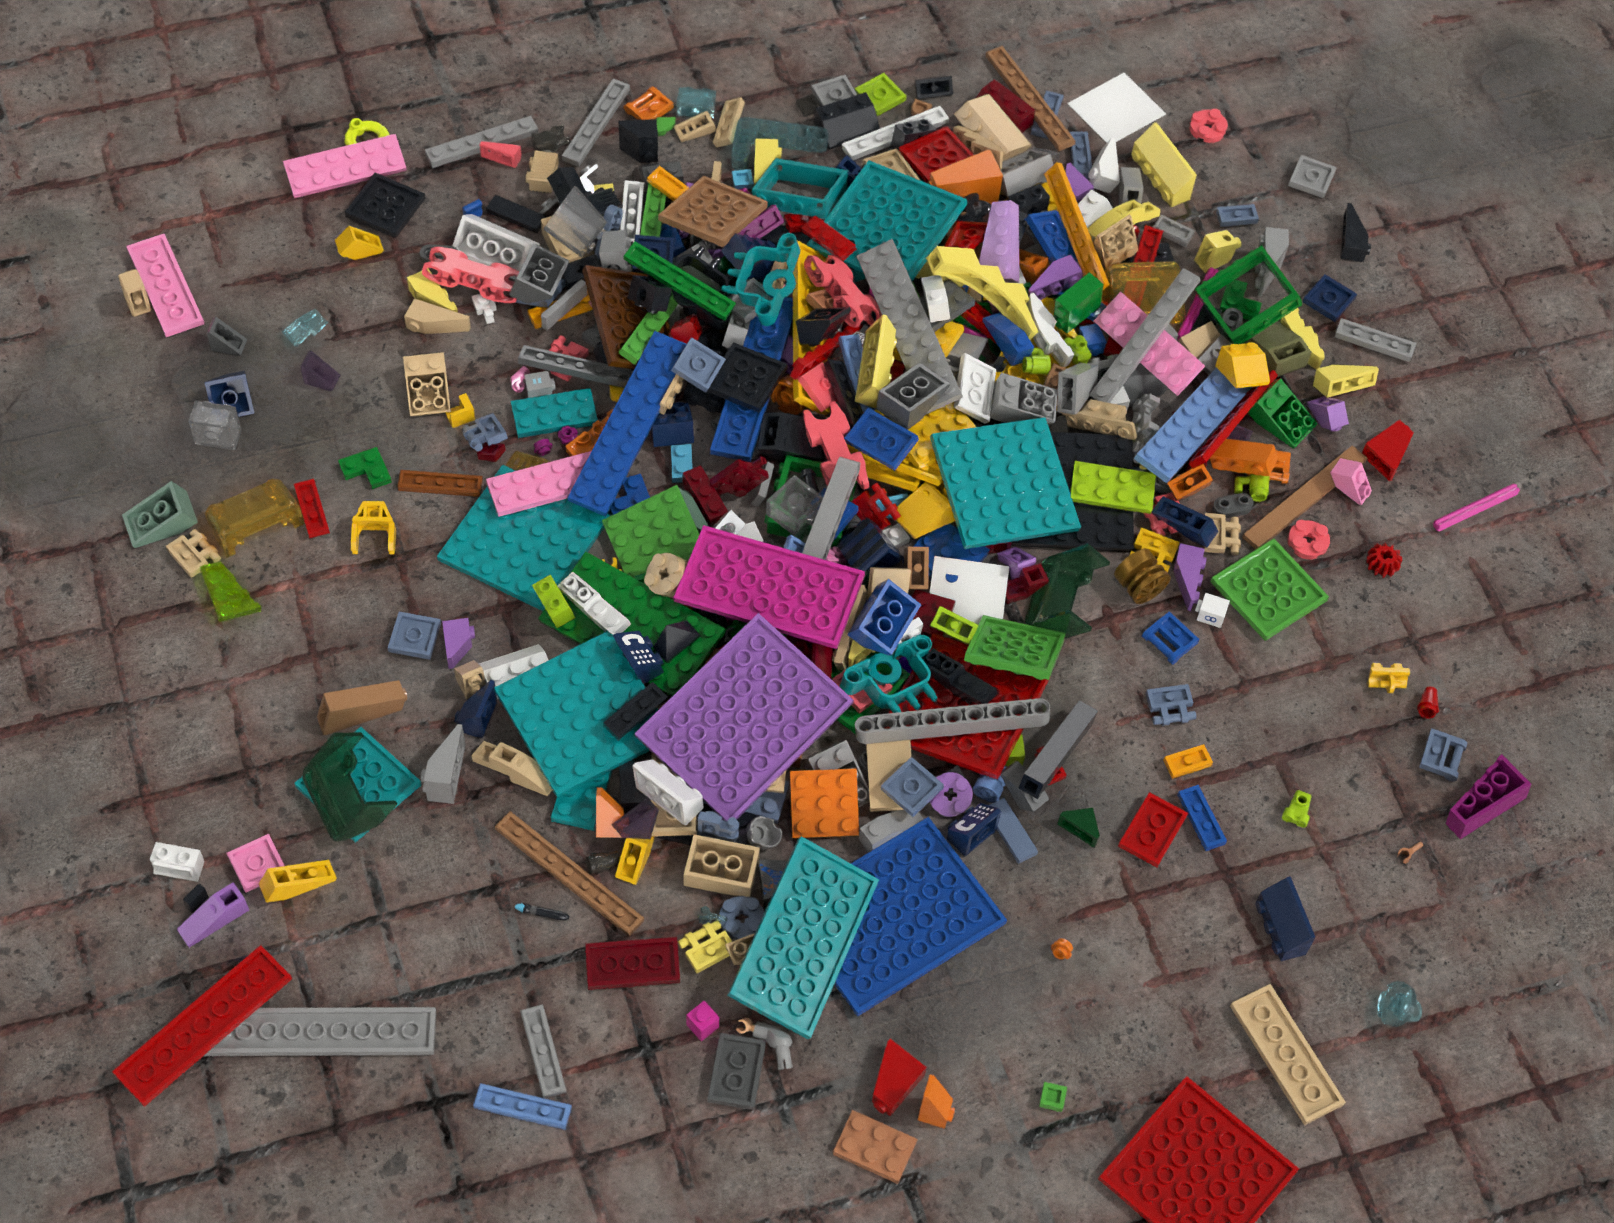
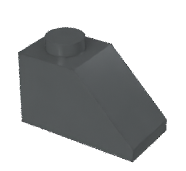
M1014 761L1001 772L1000 776L1019 809L1034 812L1047 802L1049 797L1045 790L1036 799L1018 789L1027 769L1018 761Z

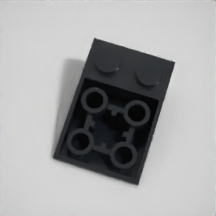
M764 412L758 450L766 460H785L787 455L807 460H823L824 451L822 446L811 447L809 444L802 416L783 412Z

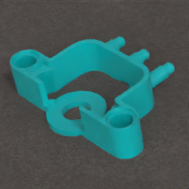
M792 233L783 234L776 248L756 246L747 253H734L735 259L743 260L744 262L741 270H728V275L738 277L736 286L723 285L722 291L739 295L743 304L754 306L759 322L763 326H770L775 323L784 298L789 296L795 289L796 280L793 271L800 255V247L796 236ZM759 260L786 262L788 265L787 270L776 269L771 271L763 281L764 291L769 297L773 298L772 300H767L759 294L744 292L747 278L750 277L754 264ZM783 278L787 281L786 286L782 289H774L772 287L776 279Z
M917 635L898 644L894 654L890 656L883 653L875 654L869 659L847 668L839 687L848 695L864 690L877 707L882 709L890 708L892 713L901 712L898 704L908 701L915 710L920 709L921 706L915 696L923 691L932 702H935L938 697L928 684L931 671L922 659L929 653L932 646L930 638L925 635ZM902 655L907 658L910 667L921 682L896 694H885L877 684L892 685L899 680L902 671L896 657ZM885 663L891 668L892 673L882 675L877 671L876 665Z

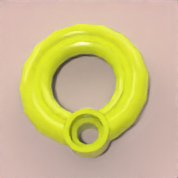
M355 118L351 120L349 129L345 134V145L356 144V137L364 134L365 131L376 133L378 138L389 136L390 134L386 127L378 122L361 121Z

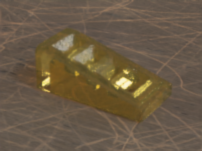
M515 451L506 466L518 471L529 468L531 464L537 466L551 461ZM517 458L521 459L517 465L514 464Z

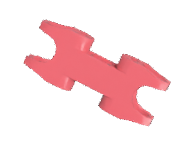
M444 247L431 248L429 256L431 261L424 263L422 274L427 279L450 288L460 284L479 290L483 298L495 302L509 304L517 301L514 297H506L503 291H511L514 281L509 280V277H517L520 271L501 263H492L490 266L468 260L465 253L455 249ZM434 253H441L444 260L436 258ZM427 268H433L437 270L438 273L431 274L428 272Z
M828 255L826 261L823 262L817 256H807L804 267L812 283L816 287H824L834 300V308L850 307L851 311L844 320L849 326L859 327L863 320L871 326L875 322L871 316L872 311L876 313V321L882 316L876 300L869 294H862L853 282L854 276L852 271L839 257ZM812 261L814 262V264H815V266H816V270H815V271H813L812 268H811V262H812Z
M835 401L829 403L831 415L824 420L816 419L811 411L808 409L804 410L803 418L809 444L811 447L821 445L827 458L826 462L820 463L826 485L828 486L839 457L861 463L856 481L863 490L868 489L869 481L865 461L860 451L852 454L849 452L844 438L851 429L845 414Z

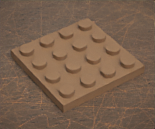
M703 176L665 208L658 217L662 223L724 247L735 233L741 232L767 208V201Z

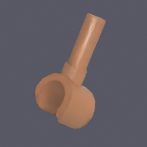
M1418 842L1409 849L1401 848L1398 851L1397 857L1401 854L1407 855L1403 863H1408L1411 855L1420 849L1423 843Z

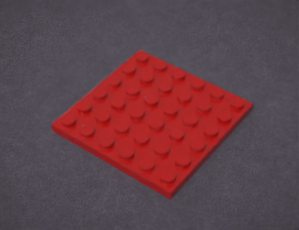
M934 633L930 637L932 642L930 651L934 648L961 663L965 671L996 688L998 694L989 703L1038 699L1041 697L1049 681L1047 679L1039 680L1025 674L1017 675L1007 670H995L985 665H973L970 662L964 661L969 645ZM913 670L902 690L921 682ZM932 676L928 684L934 690L938 699L932 702L924 691L915 696L921 706L918 710L977 705L974 702L968 704L961 700ZM908 701L898 704L901 712L918 711ZM1024 728L912 739L910 743L912 750L998 780Z
M1186 1076L1104 1170L1098 1180L1149 1223H1256L1297 1173L1299 1168Z

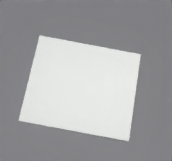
M1125 73L1068 103L1106 143L1111 138H1115V142L1166 115Z
M935 556L930 593L955 600L956 604L953 613L979 625L983 615L1003 619L1009 566ZM946 574L958 575L957 581L954 583L948 582L945 577Z

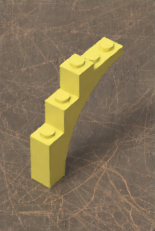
M937 246L926 257L932 274L957 280L983 295L1002 315L1025 331L1030 340L1038 333L1026 305L1030 299L1024 285L1020 283H1005L999 267L980 265L973 249Z

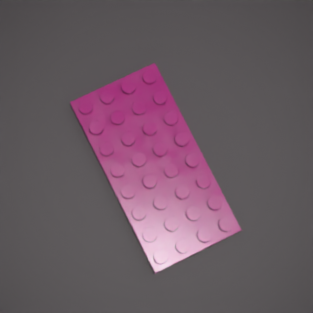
M703 525L673 598L674 602L746 623L759 613L780 633L837 649L865 577V571Z

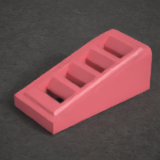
M484 141L480 143V153L483 158L516 168L521 160V146Z

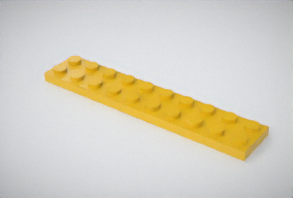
M798 240L800 255L793 271L796 280V286L793 291V363L799 357L802 359L808 351L813 352L817 347H809L808 344L800 345L795 321L814 310L805 300L807 295L825 290L824 287H816L805 271L804 262L807 256H817L823 262L827 259L818 251ZM812 261V262H811V268H812L813 271H815V270H816V266H815L814 262ZM793 379V401L819 414L827 415L830 413V407L820 412L798 379L796 381Z

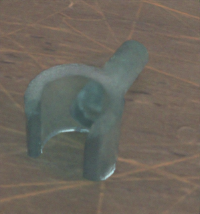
M706 906L701 908V912L707 915H697L699 922L702 924H706L710 920L727 921V916L711 913L710 909Z

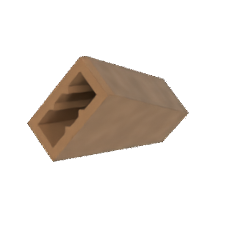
M398 680L324 693L317 715L323 735H328L401 711L407 700V692L405 688H402Z

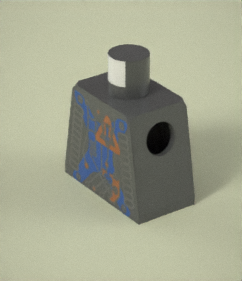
M759 860L758 872L763 908H767L788 861Z

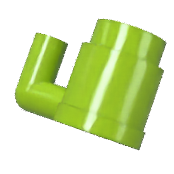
M1034 348L1029 357L1023 358V372L1048 375L1051 369L1050 356L1044 355L1043 349Z
M1255 474L1238 476L1235 478L1234 493H1243V484H1249V493L1253 501H1265L1269 494L1270 476H1258Z

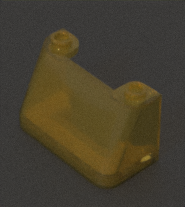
M1176 262L1111 264L1105 270L1109 286L1103 290L1101 302L1108 306L1121 291L1143 312L1148 314L1181 272L1180 267ZM1185 302L1170 323H1183L1186 316Z
M270 479L264 484L217 504H211L205 511L206 521L226 558L236 554V545H244L243 538L281 522L283 527H285L287 523H291L294 528L304 525L299 504L280 479Z

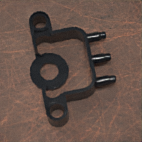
M703 246L696 249L693 254L681 256L674 264L680 269L684 266H692L721 286H728L729 282L733 279V276L728 275V272L724 275L716 269L721 261L719 257L712 260L710 264L700 258L705 250ZM647 274V277H650V278H652V279L658 281L657 279H655V278H653L652 276H650V275ZM672 289L670 297L673 296L680 306L697 308L696 316L716 330H724L728 327L730 315L725 321L720 320L716 315ZM721 292L724 296L728 294L727 292Z

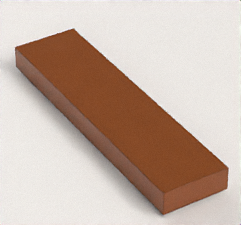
M400 470L397 487L398 491L480 497L483 476Z

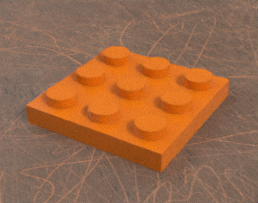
M856 768L790 771L792 838H800L801 836L809 838L859 835Z

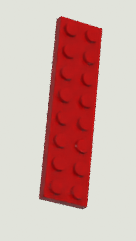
M260 945L115 1068L112 1073L145 1107L292 980L291 975Z

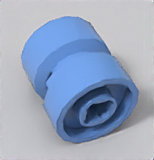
M980 774L981 778H977L972 789L974 794L991 803L998 801L1003 792V787L1006 785L1002 777L999 776L997 780Z

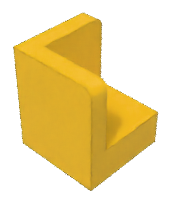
M466 393L459 395L460 405L451 408V412L446 413L452 428L475 420L474 408Z

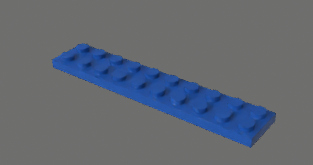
M784 298L775 323L770 326H763L759 322L758 317L755 316L750 322L743 346L781 361L793 324V298ZM769 399L760 413L726 400L710 448V454L750 462Z
M654 331L568 496L569 502L606 517L660 412V403L676 375L671 370L687 345L686 343Z

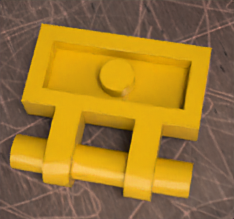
M1141 528L1134 543V548L1138 550L1149 549L1154 556L1158 557L1157 565H1162L1168 573L1170 565L1163 563V561H1173L1180 542Z

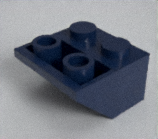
M676 402L672 405L671 409L666 410L664 415L659 412L651 428L654 447L694 443L693 419L689 403Z

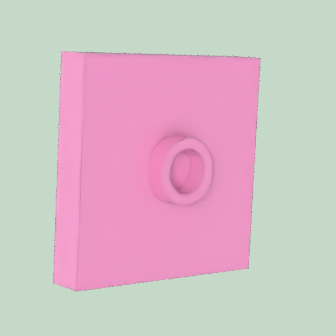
M269 834L227 853L245 893L259 887V882L268 868L284 866Z

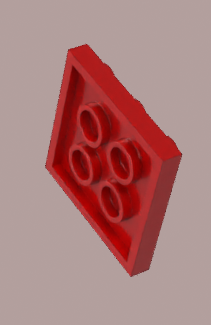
M947 126L899 147L901 155L926 183L930 181L931 172L974 155Z

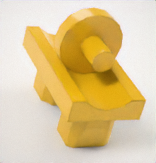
M1372 663L1367 682L1368 687L1386 688L1387 693H1394L1395 688H1406L1410 669L1403 668L1402 664L1394 663L1390 668H1384L1380 663Z

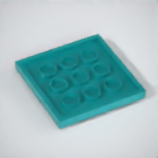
M359 727L299 778L294 785L356 843L416 791L422 783L367 731Z

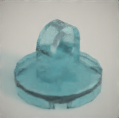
M1402 981L1390 983L1386 992L1382 991L1377 1002L1378 1017L1381 1018L1384 1024L1392 1027L1402 1026L1406 1022L1419 1021L1422 1016V1007L1419 1001L1416 1000L1414 988Z

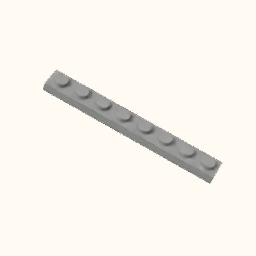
M1184 268L1181 270L1089 394L1091 399L1107 403L1113 400L1201 281L1200 277Z

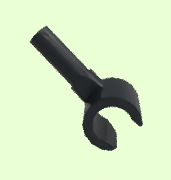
M998 356L994 363L988 365L995 368L997 372H1003L1007 363H1003L1005 357Z
M728 628L725 632V637L720 640L715 648L718 649L725 643H728V640L732 639L730 634L735 631V628Z

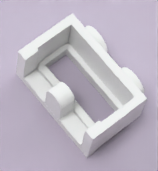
M159 842L155 843L150 857L154 874L198 882L204 865V859L200 850Z

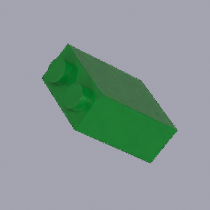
M1089 272L1055 300L1054 318L1057 321L1055 326L1068 334L1090 314L1095 312L1101 306L1104 284Z

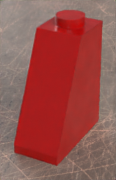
M1398 420L1368 441L1364 446L1362 454L1367 457V461L1388 481H1391L1414 432L1408 425Z
M892 1039L887 1041L872 1098L875 1109L889 1116L894 1113L922 1080L927 1069L925 1065Z

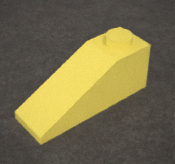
M755 139L754 186L776 158L781 159L782 147H778V139Z
M1330 365L1316 369L1313 386L1327 398L1374 386L1379 368L1377 366Z

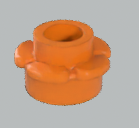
M1060 938L1051 945V950L1057 959H1069L1072 956L1073 946L1068 940Z

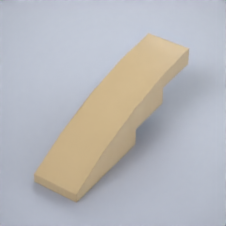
M959 125L953 127V133L974 155L991 150L1000 170L1002 169L1003 151L996 144L976 132Z

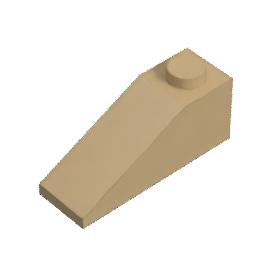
M415 298L404 316L406 328L422 334L466 332L471 329L469 316Z

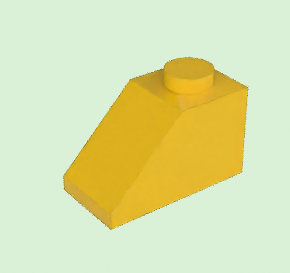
M348 226L335 239L339 254L353 260L380 254L384 251L379 236L352 226Z
M634 829L626 837L615 875L616 878L635 885L637 884L649 858L655 836Z

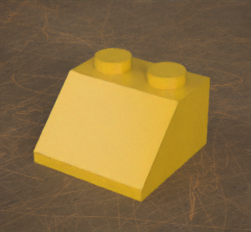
M1249 342L1247 344L1221 346L1215 367L1235 388L1269 385L1270 379L1266 356L1257 344Z

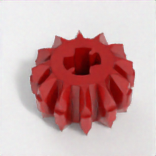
M1386 542L1382 546L1377 543L1374 545V548L1368 551L1366 564L1369 565L1368 570H1374V575L1379 573L1382 578L1386 577V575L1392 577L1401 567L1403 557L1399 556L1400 550H1394V544L1389 547Z

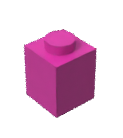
M703 1001L686 1015V1025L702 1042L719 1028V1016Z

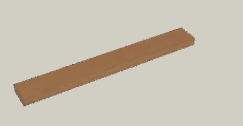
M1003 46L986 52V58L1012 92L1035 109V122L1058 152L1075 145V139Z
M1352 445L1244 533L1242 538L1254 549L1263 546L1336 487L1330 472L1340 458L1361 462L1363 465L1367 457Z
M511 811L495 826L496 831L627 936L630 937L644 922L643 916Z

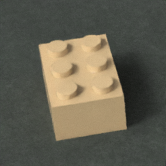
M694 834L684 871V886L731 896L750 897L759 862L760 848Z

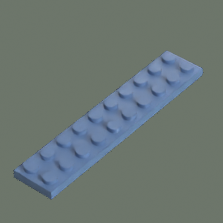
M1215 368L1137 453L1134 459L1165 483H1168L1252 387L1235 388Z

